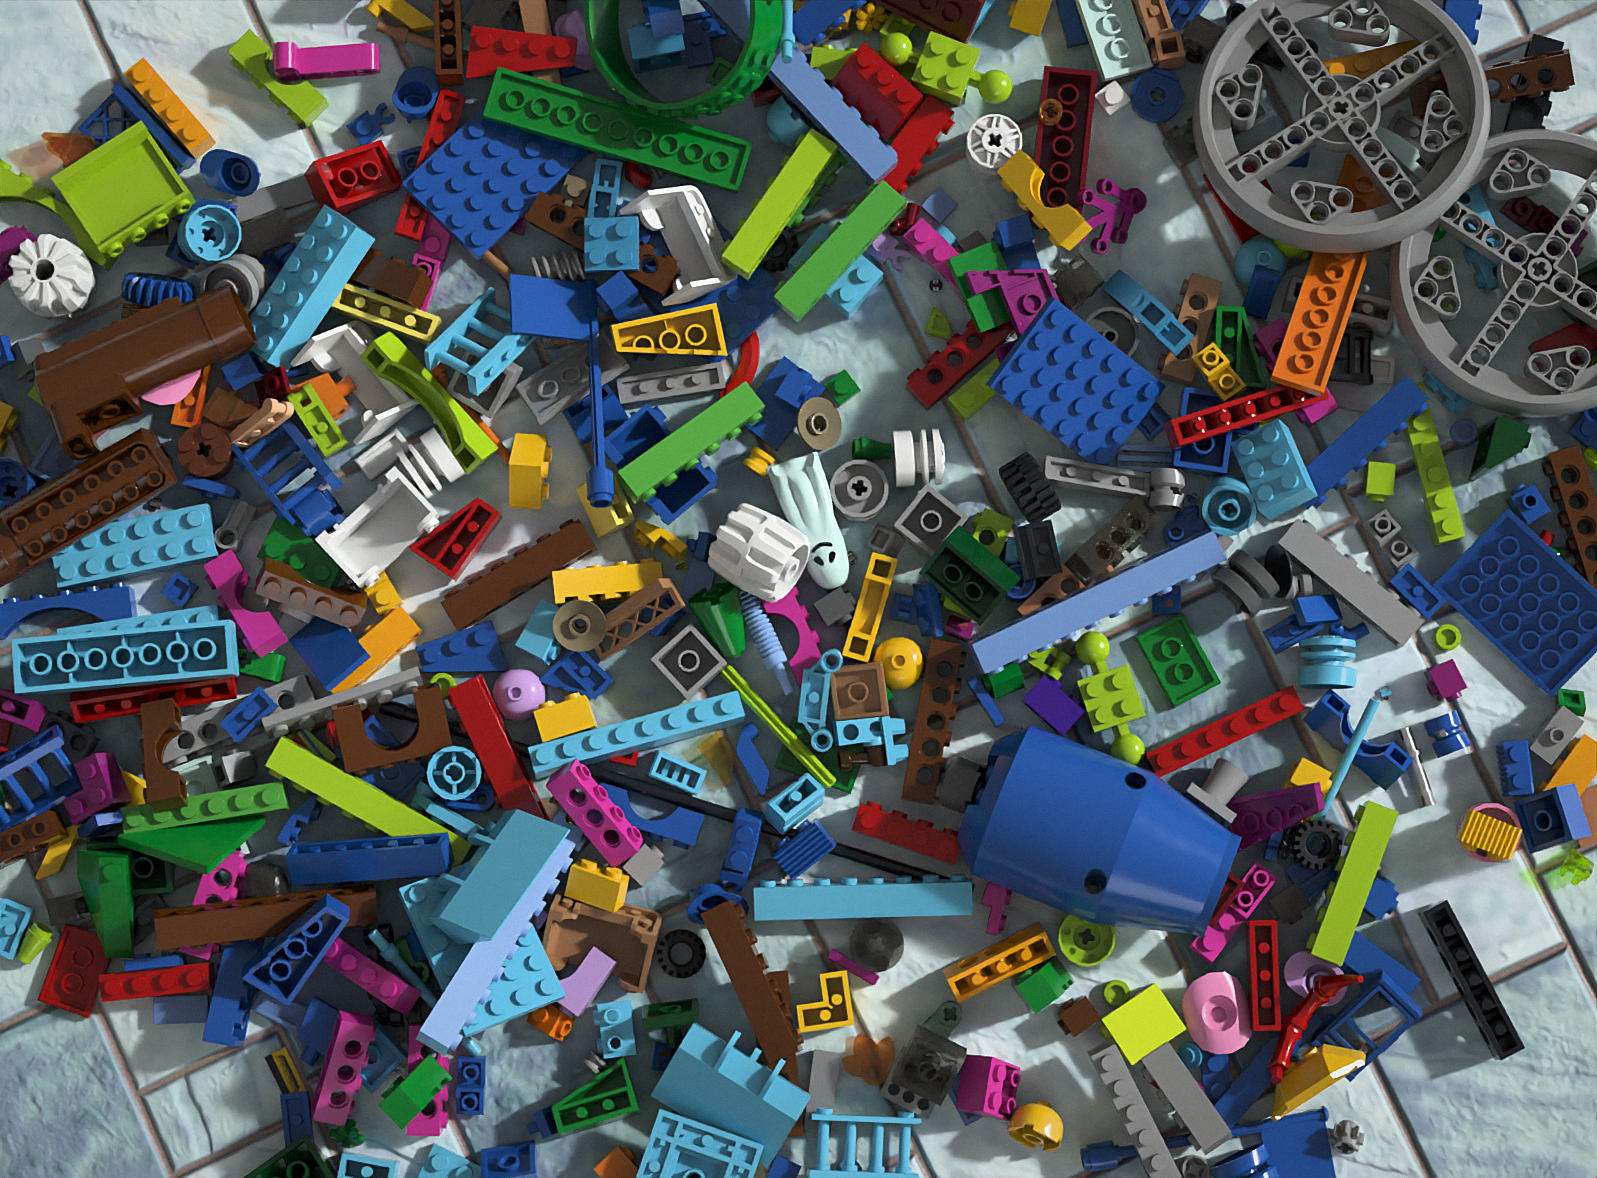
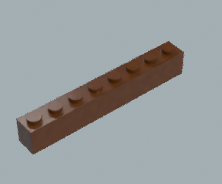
M372 883L153 910L157 950L174 952L179 950L180 947L191 946V948L199 949L212 943L230 945L236 940L246 939V941L255 942L263 937L274 936L276 938L325 894H329L350 907V920L345 927L367 928L374 923H378L376 892Z

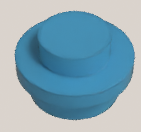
M1187 1041L1178 1047L1177 1055L1187 1069L1197 1068L1201 1064L1204 1052L1196 1043Z

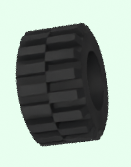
M1028 452L1023 453L999 468L1001 480L1028 523L1041 522L1061 509V502L1034 457Z

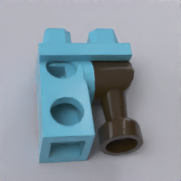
M890 716L832 722L835 746L863 743L864 751L850 754L847 749L837 751L840 772L850 771L852 765L868 764L871 767L896 765V762L909 758L907 744L894 746L892 737L895 734L905 733L904 719H890Z

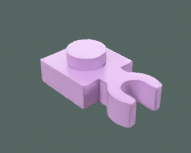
M884 231L865 251V253L882 265L889 259L892 262L893 268L902 272L903 266L898 264L897 259L899 257H904L907 260L911 259L908 251L895 249L899 241Z

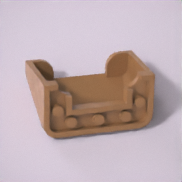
M566 889L559 890L549 909L542 946L555 973L565 969L567 964L579 967L594 946L619 963L611 975L619 977L618 983L624 991L643 994L662 923L661 914L624 903L621 908L612 913L564 896Z

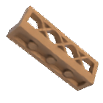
M1131 0L1147 47H1150L1154 42V36L1175 32L1164 0Z
M671 578L656 579L604 615L607 623L605 635L613 637L611 649L606 652L601 643L594 648L601 661H606L686 606ZM669 592L675 605L669 609L662 608L663 595ZM646 607L654 609L652 620L649 623L640 621L642 610ZM626 621L633 623L632 633L628 637L620 635L622 624Z

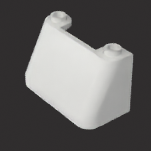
M395 466L385 474L388 478L385 481L386 485L383 486L380 483L377 486L379 489L340 525L336 523L333 526L336 530L335 532L327 533L324 530L315 539L360 588L365 586L367 588L372 587L380 579L378 575L423 533H430L440 523L438 521L440 514Z

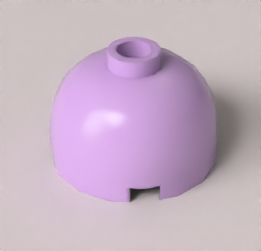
M522 668L510 669L501 674L495 681L492 697L500 714L505 719L514 722H526L535 717L533 711L539 710L538 705L544 703L545 687L539 680L540 678L532 671Z

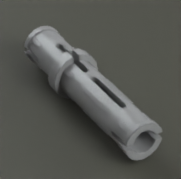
M1411 726L1395 730L1394 734H1396L1400 748L1413 758L1407 770L1419 803V808L1436 804L1437 802L1434 799L1420 757L1422 752L1420 748H1417Z

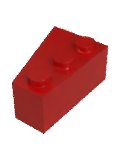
M477 497L452 515L449 520L438 528H434L427 536L417 543L415 542L409 548L456 582L500 522L502 515Z

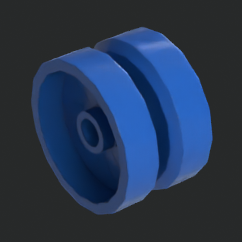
M1263 1142L1242 1149L1210 1167L1214 1178H1281L1275 1165L1268 1164L1258 1167L1270 1157Z

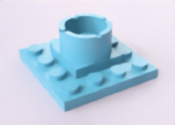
M659 1109L636 1178H690L692 1174H698L700 1178H753L764 1145Z

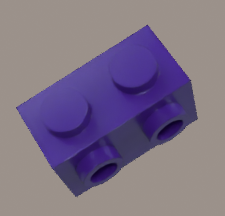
M1044 675L1021 702L1058 735L1063 736L1085 712L1081 708L1083 703L1073 694L1068 697L1060 689L1063 686L1054 677L1050 676L1048 679Z

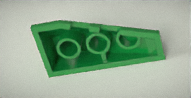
M78 849L77 878L105 958H133V850Z

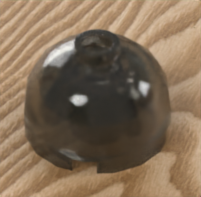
M261 859L252 861L247 865L243 878L237 877L235 887L239 889L237 897L240 900L289 894L291 882L283 866L275 861Z

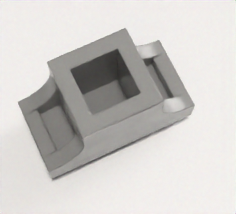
M1560 705L1552 715H1548L1534 733V739L1529 745V749L1552 765L1583 725L1584 721L1566 707Z

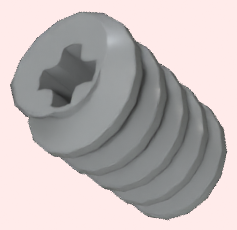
M575 248L572 249L571 257H568L565 250L561 252L560 259L557 258L554 252L551 253L550 261H547L544 254L540 257V263H537L533 256L530 257V269L534 277L559 278V280L567 281V276H569L572 281L577 282L578 274H580L584 281L587 280L582 253L579 255Z

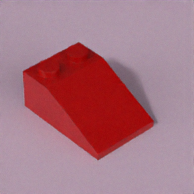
M382 140L315 160L304 174L320 208L322 209L325 204L341 215L350 214L401 189V184L403 183Z

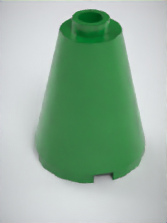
M726 581L714 584L716 589L707 591L706 588L697 591L687 601L690 610L721 656L734 659L741 656L747 646L740 589L731 582Z

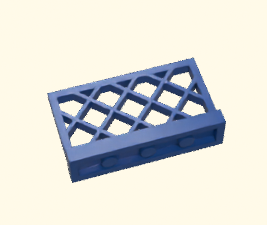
M119 82L111 89L113 93L78 127L79 131L94 147L98 148L101 146L98 140H103L104 144L115 137L108 136L109 122H121L122 133L126 130V122L137 123L141 120L161 151L165 152L166 158L171 159L177 165L174 170L178 176L186 167L191 168L197 162L127 86ZM115 101L121 106V118H109V107ZM94 122H103V136H93L87 129Z

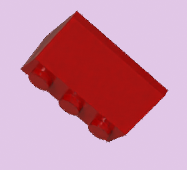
M865 42L845 62L829 85L830 88L835 87L842 94V101L848 107L853 106L860 113L861 119L868 125H871L885 141L901 127L923 102V94Z

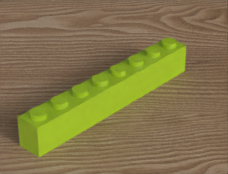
M285 736L280 738L265 766L270 768L269 774L280 780L285 776L294 781L292 784L294 788L304 793H307L308 790L317 794L316 800L329 807L332 803L342 808L340 810L341 814L352 820L355 817L364 820V826L373 832L378 833L379 830H382L389 834L388 837L448 832L454 856V863L451 868L461 865L472 845L469 844L467 839L454 833V830L434 822L429 816L359 777L352 775L350 772L346 773L341 767Z

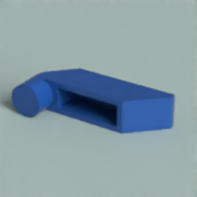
M751 721L742 727L736 754L763 797L765 796L770 772L751 741L760 735Z

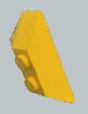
M1323 1044L1318 1048L1312 1046L1302 1054L1303 1058L1297 1062L1290 1061V1068L1282 1074V1082L1276 1085L1271 1115L1273 1122H1276L1364 1065L1366 1059L1364 1052Z

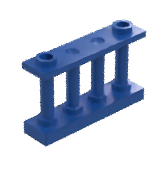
M290 418L270 434L261 438L244 453L234 443L232 444V450L236 454L233 460L242 471L247 468L274 503L271 509L280 520L285 517L292 525L296 521L288 511L317 487L328 483L336 491L343 485ZM289 434L291 438L287 440L288 444L255 469L250 461L282 435L285 437ZM295 451L297 453L300 451L304 453L298 463L268 486L263 479L265 475ZM315 467L317 471L313 473L314 477L283 502L275 495L307 468L311 470Z
M57 724L0 756V781H4L21 805L8 814L0 805V833L63 802L64 799L83 790L76 769L61 749V746L64 745V738ZM46 754H51L68 777V780L55 787L37 763V760ZM23 767L29 769L45 792L33 800L29 799L13 776V773Z

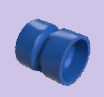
M1020 564L1009 566V568L1020 576L1021 579L1005 599L1012 603H1020L1030 597L1035 588L1036 579L1023 581Z
M1456 710L1423 723L1428 736L1435 740L1432 746L1437 758L1471 745L1466 732L1459 729L1462 723Z

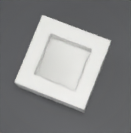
M1116 80L1095 94V101L1108 118L1112 117L1131 101Z

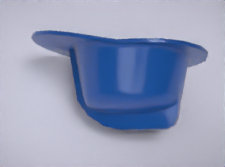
M415 66L405 70L399 77L392 96V102L400 115L407 119L408 124H411L413 120H421L427 117L431 112L440 90L437 84L436 72L426 66Z
M214 149L207 152L200 162V173L203 180L216 190L245 197L252 195L260 183L261 173L258 166L247 155H241L224 149Z
M704 884L697 889L692 888L689 891L690 904L687 907L686 914L693 923L705 924L701 913L728 900H735L736 904L740 903L746 916L748 915L749 906L743 897L726 893L716 884Z

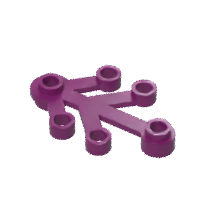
M1101 178L1096 184L1097 192L1099 194H1111L1121 200L1120 202L1113 205L1095 195L1092 189L1082 188L1077 192L1078 203L1092 205L1101 210V212L1086 219L1092 228L1103 224L1099 238H1094L1090 244L1091 251L1095 254H1105L1107 252L1109 239L1113 243H1125L1134 214L1143 211L1147 204L1146 195L1140 189L1129 188L1124 190L1115 185L1113 180ZM1123 213L1119 228H1114L1118 215ZM1088 234L1079 243H1083L1087 239Z

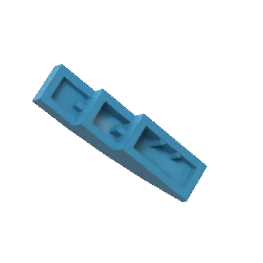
M598 153L587 217H616L624 160Z

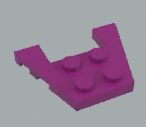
M1014 269L1013 271L970 270L964 273L972 296L996 287L998 288L1018 339L1050 296L1059 301L1047 269ZM1018 339L994 348L1000 364Z

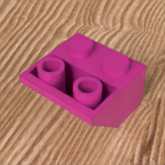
M964 1054L956 1109L969 1114L1010 1121L1016 1109L1015 1098L1017 1086L1020 1083V1067L992 1056Z

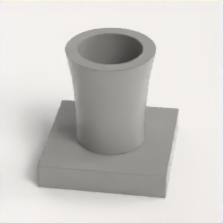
M1217 758L1202 788L1192 782L1181 794L1226 828L1237 816L1226 805L1248 781V777L1235 764L1225 759Z

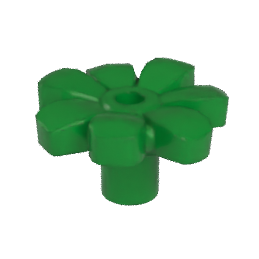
M347 1119L345 1126L331 1129L329 1134L333 1141L337 1143L342 1142L341 1146L345 1148H350V1145L360 1146L364 1143L365 1139L364 1135L358 1134L359 1130L355 1128L356 1121L353 1119Z

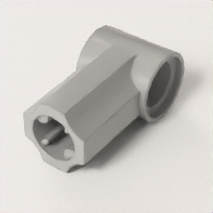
M235 499L223 525L217 529L214 535L216 544L223 552L231 549L234 553H237L241 550L243 538L258 511L257 508L247 502ZM232 534L235 536L234 541L230 545H223V540L227 535Z

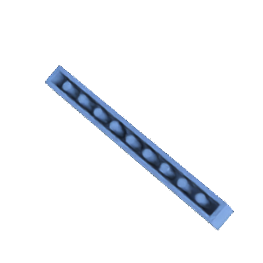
M697 0L743 49L749 28L750 1ZM779 47L775 62L767 76L826 138L838 145L837 150L870 185L873 183L878 184L897 167L898 159L896 157L898 155L896 151L888 144L885 146L878 139L880 137L878 132L871 125L866 126L860 120V113L853 106L848 107L842 101V94L835 87L830 88L824 82L825 77L816 67L812 69L806 62L807 58L798 48L793 49L792 62L786 64L782 62V50Z
M1206 529L966 643L979 672L988 673L991 676L1004 670L1003 665L1007 663H1020L1028 658L1027 654L1037 650V653L1051 648V643L1058 639L1066 641L1076 636L1075 631L1083 627L1088 630L1101 624L1099 620L1107 616L1109 618L1117 617L1125 612L1124 608L1132 604L1134 607L1148 602L1147 597L1155 593L1160 596L1172 590L1171 586L1178 582H1181V584L1189 583L1196 579L1195 574L1202 571L1209 573L1220 567L1219 563L1225 561L1226 558L1214 530Z

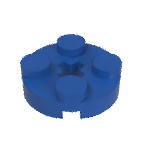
M1152 69L1141 74L1135 80L1130 94L1131 106L1133 111L1144 120L1164 123L1169 121L1180 110L1184 100V91L1179 83V79L1172 72L1165 69ZM1158 89L1162 91L1161 96L1164 99L1155 102L1153 97L1150 96V92L1155 93Z

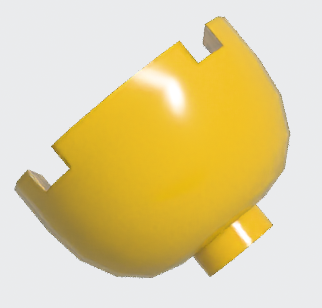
M892 637L882 642L875 650L872 662H883L886 687L894 691L907 690L916 685L922 678L926 667L925 656L920 646L913 640L905 637Z
M1037 1101L1036 1103L1022 1105L1014 1112L1007 1132L1010 1131L1009 1136L1027 1147L1034 1148L1035 1144L1044 1145L1042 1151H1056L1059 1149L1062 1141L1063 1122L1058 1113L1052 1109L1051 1104Z

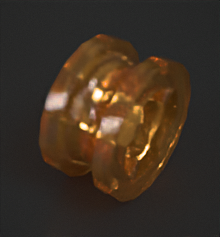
M1056 99L1044 100L1040 104L1038 111L1040 121L1047 125L1058 123L1063 113V107ZM1048 106H1053L1054 111L1058 112L1057 116L1053 114V118L1047 117V112H1044L1043 109L1047 110Z

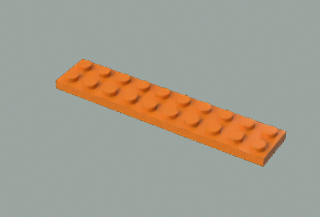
M1346 154L1336 186L1348 188L1352 192L1353 208L1351 213L1371 210L1385 205L1387 201L1353 155ZM1390 172L1380 173L1384 178L1392 176ZM1343 200L1334 202L1337 206H1345L1347 204ZM1371 250L1342 254L1313 251L1270 378L1271 381L1319 397L1323 396Z

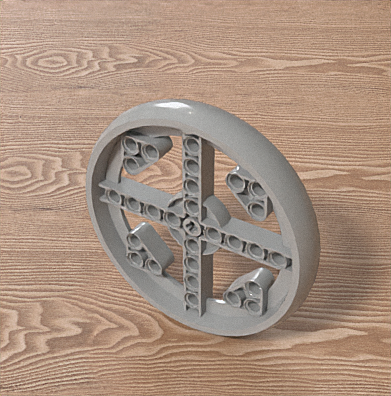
M1257 0L1241 12L1223 30L1211 47L1197 79L1192 105V130L1196 151L1208 180L1222 201L1245 223L1265 236L1299 249L1337 254L1364 252L1397 243L1423 230L1447 212L1470 184L1481 163L1487 146L1491 119L1489 88L1477 52L1458 24L1430 0ZM1365 8L1368 12L1360 13L1357 9ZM1329 15L1328 34L1336 41L1381 47L1388 42L1390 25L1410 35L1420 45L1362 80L1349 74L1331 75L1294 25L1305 20ZM1337 22H1343L1346 25L1343 27H1337L1334 24ZM1381 28L1384 31L1381 33H1375L1372 31V29ZM1277 30H1284L1286 33L1283 35H1277L1274 32ZM1268 41L1306 92L1300 107V120L1240 156L1234 142L1231 125L1239 131L1249 130L1254 125L1262 91V71L1257 65L1247 63L1259 48ZM1292 50H1299L1301 53L1298 55H1292L1289 52ZM1433 54L1437 58L1427 59L1425 55ZM1405 68L1413 69L1414 72L1407 74L1404 73L1402 70ZM1307 70H1313L1316 72V74L1306 75L1304 72ZM1440 70L1445 79L1450 99L1444 95H1436L1428 101L1419 144L1421 159L1428 163L1436 162V164L1424 179L1414 186L1376 136L1375 131L1380 123L1382 105ZM1247 78L1256 79L1254 83H1246L1244 80ZM1383 82H1388L1392 86L1384 88L1381 87L1379 84ZM1322 90H1328L1331 92V94L1323 96L1319 92ZM1225 92H1232L1234 94L1231 97L1222 96ZM1360 96H1365L1369 98V100L1366 102L1358 101L1357 98ZM1442 109L1445 113L1435 114L1433 110ZM1240 112H1246L1249 114L1247 117L1240 118L1237 116V114ZM1320 124L1324 128L1321 130H1314L1312 126ZM1451 129H1457L1461 133L1458 135H1452L1448 131ZM1351 131H1359L1362 134L1360 136L1354 137L1351 136L1349 133ZM1293 138L1300 139L1302 142L1299 144H1291L1289 141ZM1434 143L1438 147L1436 149H1429L1425 145ZM1317 146L1331 152L1350 151L1387 201V204L1371 210L1351 213L1353 194L1348 188L1300 180L1292 185L1289 203L1273 194L1260 182ZM1368 151H1373L1377 153V155L1374 157H1368L1364 153ZM1268 153H1277L1279 156L1271 159L1266 155ZM1246 167H1254L1256 171L1247 173L1244 169ZM1390 172L1392 176L1384 178L1380 173ZM1399 192H1404L1408 195V197L1400 199L1397 198L1395 194ZM1298 194H1307L1309 198L1300 200L1296 196ZM1343 200L1347 204L1345 206H1337L1334 202ZM1315 214H1320L1325 218L1315 221L1311 217Z
M1519 129L1488 136L1487 146L1481 163L1470 184L1462 193L1463 195L1471 187L1490 178L1486 185V193L1490 199L1495 201L1539 194L1545 190L1550 182V169L1564 171L1587 180L1550 234L1531 233L1515 239L1456 201L1449 208L1453 213L1452 218H1446L1442 215L1418 233L1391 244L1389 251V291L1393 310L1408 345L1419 361L1434 377L1461 397L1484 408L1521 417H1558L1597 407V363L1586 368L1590 361V353L1583 346H1570L1532 354L1524 365L1525 377L1510 375L1488 366L1525 311L1543 312L1560 306L1597 330V292L1578 280L1577 261L1570 249L1573 242L1597 210V191L1591 186V183L1597 182V141L1579 134L1552 129ZM1508 161H1518L1521 165V168H1512L1509 165ZM1531 175H1540L1543 183H1535L1531 179ZM1493 182H1503L1506 186V189H1496L1493 185ZM1576 204L1586 205L1588 212H1580ZM1466 223L1472 224L1476 232H1466L1463 225ZM1561 226H1570L1573 229L1574 233H1564L1561 229ZM1437 227H1440L1497 265L1499 287L1505 296L1467 352L1459 346L1442 324V322L1452 321L1456 317L1461 307V300L1452 261L1448 257L1437 256L1428 264L1430 246ZM1486 239H1495L1498 242V247H1489ZM1546 247H1555L1558 250L1559 255H1550L1547 252ZM1508 254H1518L1521 262H1512ZM1433 267H1443L1446 275H1436ZM1536 268L1542 271L1539 277L1533 274ZM1560 282L1564 284L1566 292L1557 291L1554 283ZM1418 288H1427L1431 296L1422 297L1418 293ZM1516 290H1525L1528 293L1529 298H1519L1516 294ZM1577 298H1586L1589 302V307L1580 306L1577 303ZM1443 302L1450 303L1453 306V311H1443L1440 304ZM1501 311H1510L1514 319L1511 321L1505 320L1501 316ZM1494 332L1497 334L1499 341H1489L1486 333ZM1471 354H1480L1483 357L1484 363H1474L1471 359ZM1570 356H1578L1582 361V365H1573L1570 362ZM1531 363H1541L1544 367V371H1534L1531 366ZM1554 378H1564L1567 382V386H1557L1555 384Z

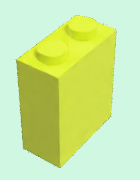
M1156 983L1151 984L1124 1004L1100 1019L1102 1025L1099 1026L1107 1040L1113 1039L1124 1062H1128L1129 1065H1134L1186 1030V1027Z

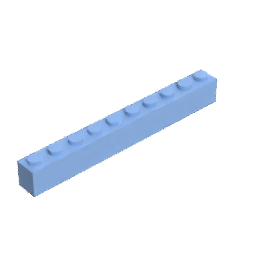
M558 811L552 823L568 828L570 832L492 941L475 942L417 1035L416 1040L443 1056L447 1054L449 1049L455 1051L463 1038L459 1034L464 1026L469 1028L477 1015L474 1012L475 1007L478 1003L481 1005L485 1003L491 993L487 989L492 981L496 983L499 981L505 971V968L502 967L505 959L512 960L519 948L515 943L519 937L525 939L533 926L529 922L533 915L537 917L540 915L546 905V902L543 901L547 893L553 894L560 882L556 879L560 871L563 873L567 872L573 862L570 855L574 850L579 852L587 839L583 836L584 832L574 820L561 811Z

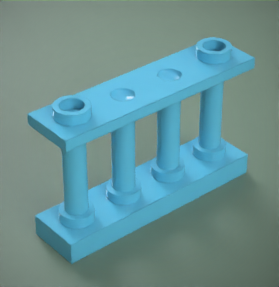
M490 287L484 294L479 295L476 301L434 342L428 344L424 350L426 369L432 371L442 362L467 375L469 392L478 396L537 337L511 334V331L503 333L482 322L489 314H492L510 324V312L496 305L495 289ZM473 330H476L498 343L488 350L466 337ZM456 346H459L482 359L476 365L471 366L449 353Z
M816 1108V1113H809V1119L818 1120L817 1164H814V1169L806 1168V1178H919V1174L912 1172V1168L909 1167L911 1124H921V1118L914 1117V1112L898 1111L897 1116L833 1114V1109ZM829 1120L846 1121L844 1165H841V1170L830 1169V1164H828ZM857 1122H873L871 1166H868V1171L857 1170V1165H855ZM884 1123H900L898 1167H895V1172L885 1171V1167L882 1166Z

